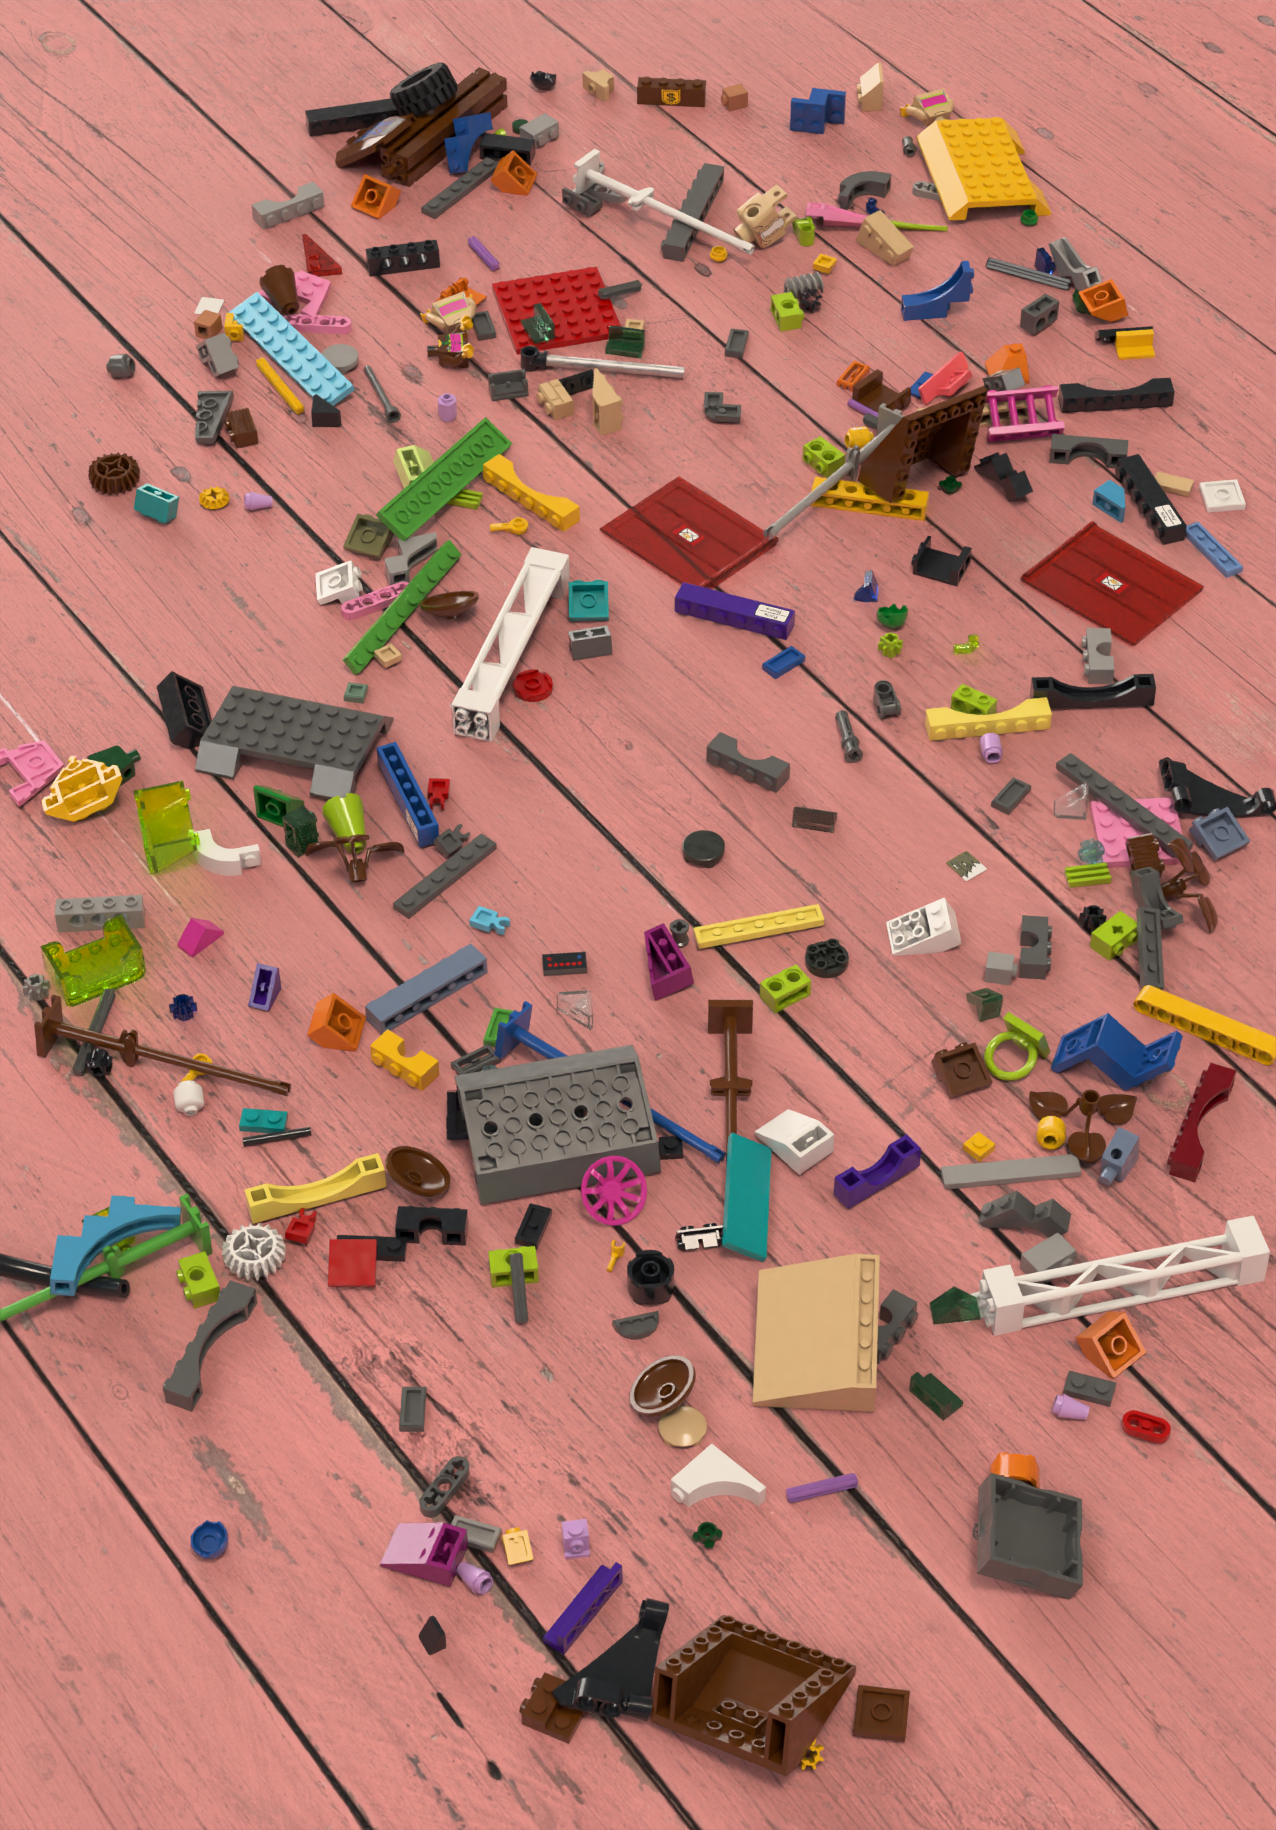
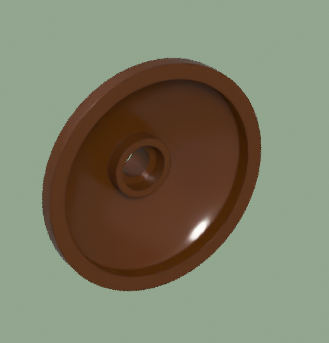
M475 591L442 593L422 600L420 608L424 612L437 617H446L448 620L456 619L459 614L468 611L477 603L479 594Z
M399 1146L390 1150L385 1159V1165L390 1177L401 1188L412 1194L422 1197H435L444 1194L450 1186L451 1179L446 1167L436 1157L424 1150L410 1146Z
M678 1355L663 1357L651 1363L638 1375L631 1387V1405L639 1414L644 1416H659L674 1410L686 1400L692 1391L696 1379L694 1366L687 1358Z

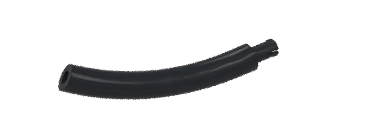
M0 1253V1277L50 1287L52 1266ZM99 1276L78 1286L76 1292L126 1298L130 1292V1284L126 1279Z

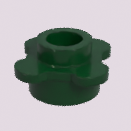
M948 476L945 480L939 481V486L942 487L944 493L954 494L958 491V488L962 487V483L957 481L955 477Z
M703 1522L699 1525L698 1532L693 1533V1540L701 1542L707 1549L713 1548L715 1541L722 1538V1531L717 1529L716 1525L711 1522Z

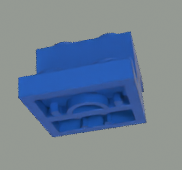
M812 88L809 99L792 98L790 131L824 134L827 123L844 124L846 91Z

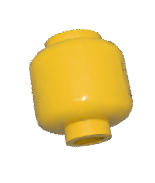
M865 426L853 427L845 434V445L853 450L855 445L861 449L874 436Z
M1047 1116L1042 1118L1038 1123L1036 1139L1039 1145L1048 1150L1060 1148L1066 1140V1124L1059 1117Z

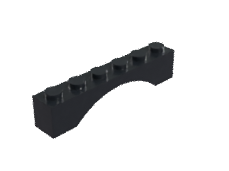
M1153 378L1140 386L1124 390H1101L1079 383L1060 384L1058 400L1062 413L1173 406L1175 391L1171 378Z
M1133 674L1114 684L1100 687H1078L1060 682L1053 677H1032L1030 687V699L1047 697L1050 709L1154 706L1156 693L1154 674Z

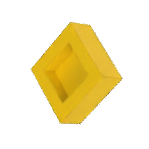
M820 253L813 262V269L829 274L835 267L837 258Z
M978 1131L963 1144V1150L981 1162L995 1150L996 1144Z

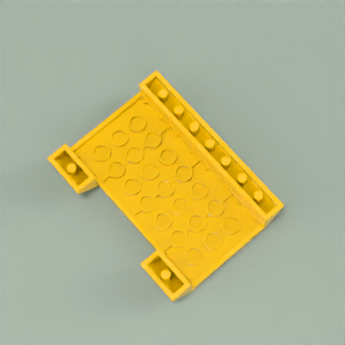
M1003 118L944 119L935 121L917 136V142L949 220H966L968 208L1029 205L1031 210L1037 213V216L1051 215V210L1043 192L1028 178L1018 154H1025L1019 136Z

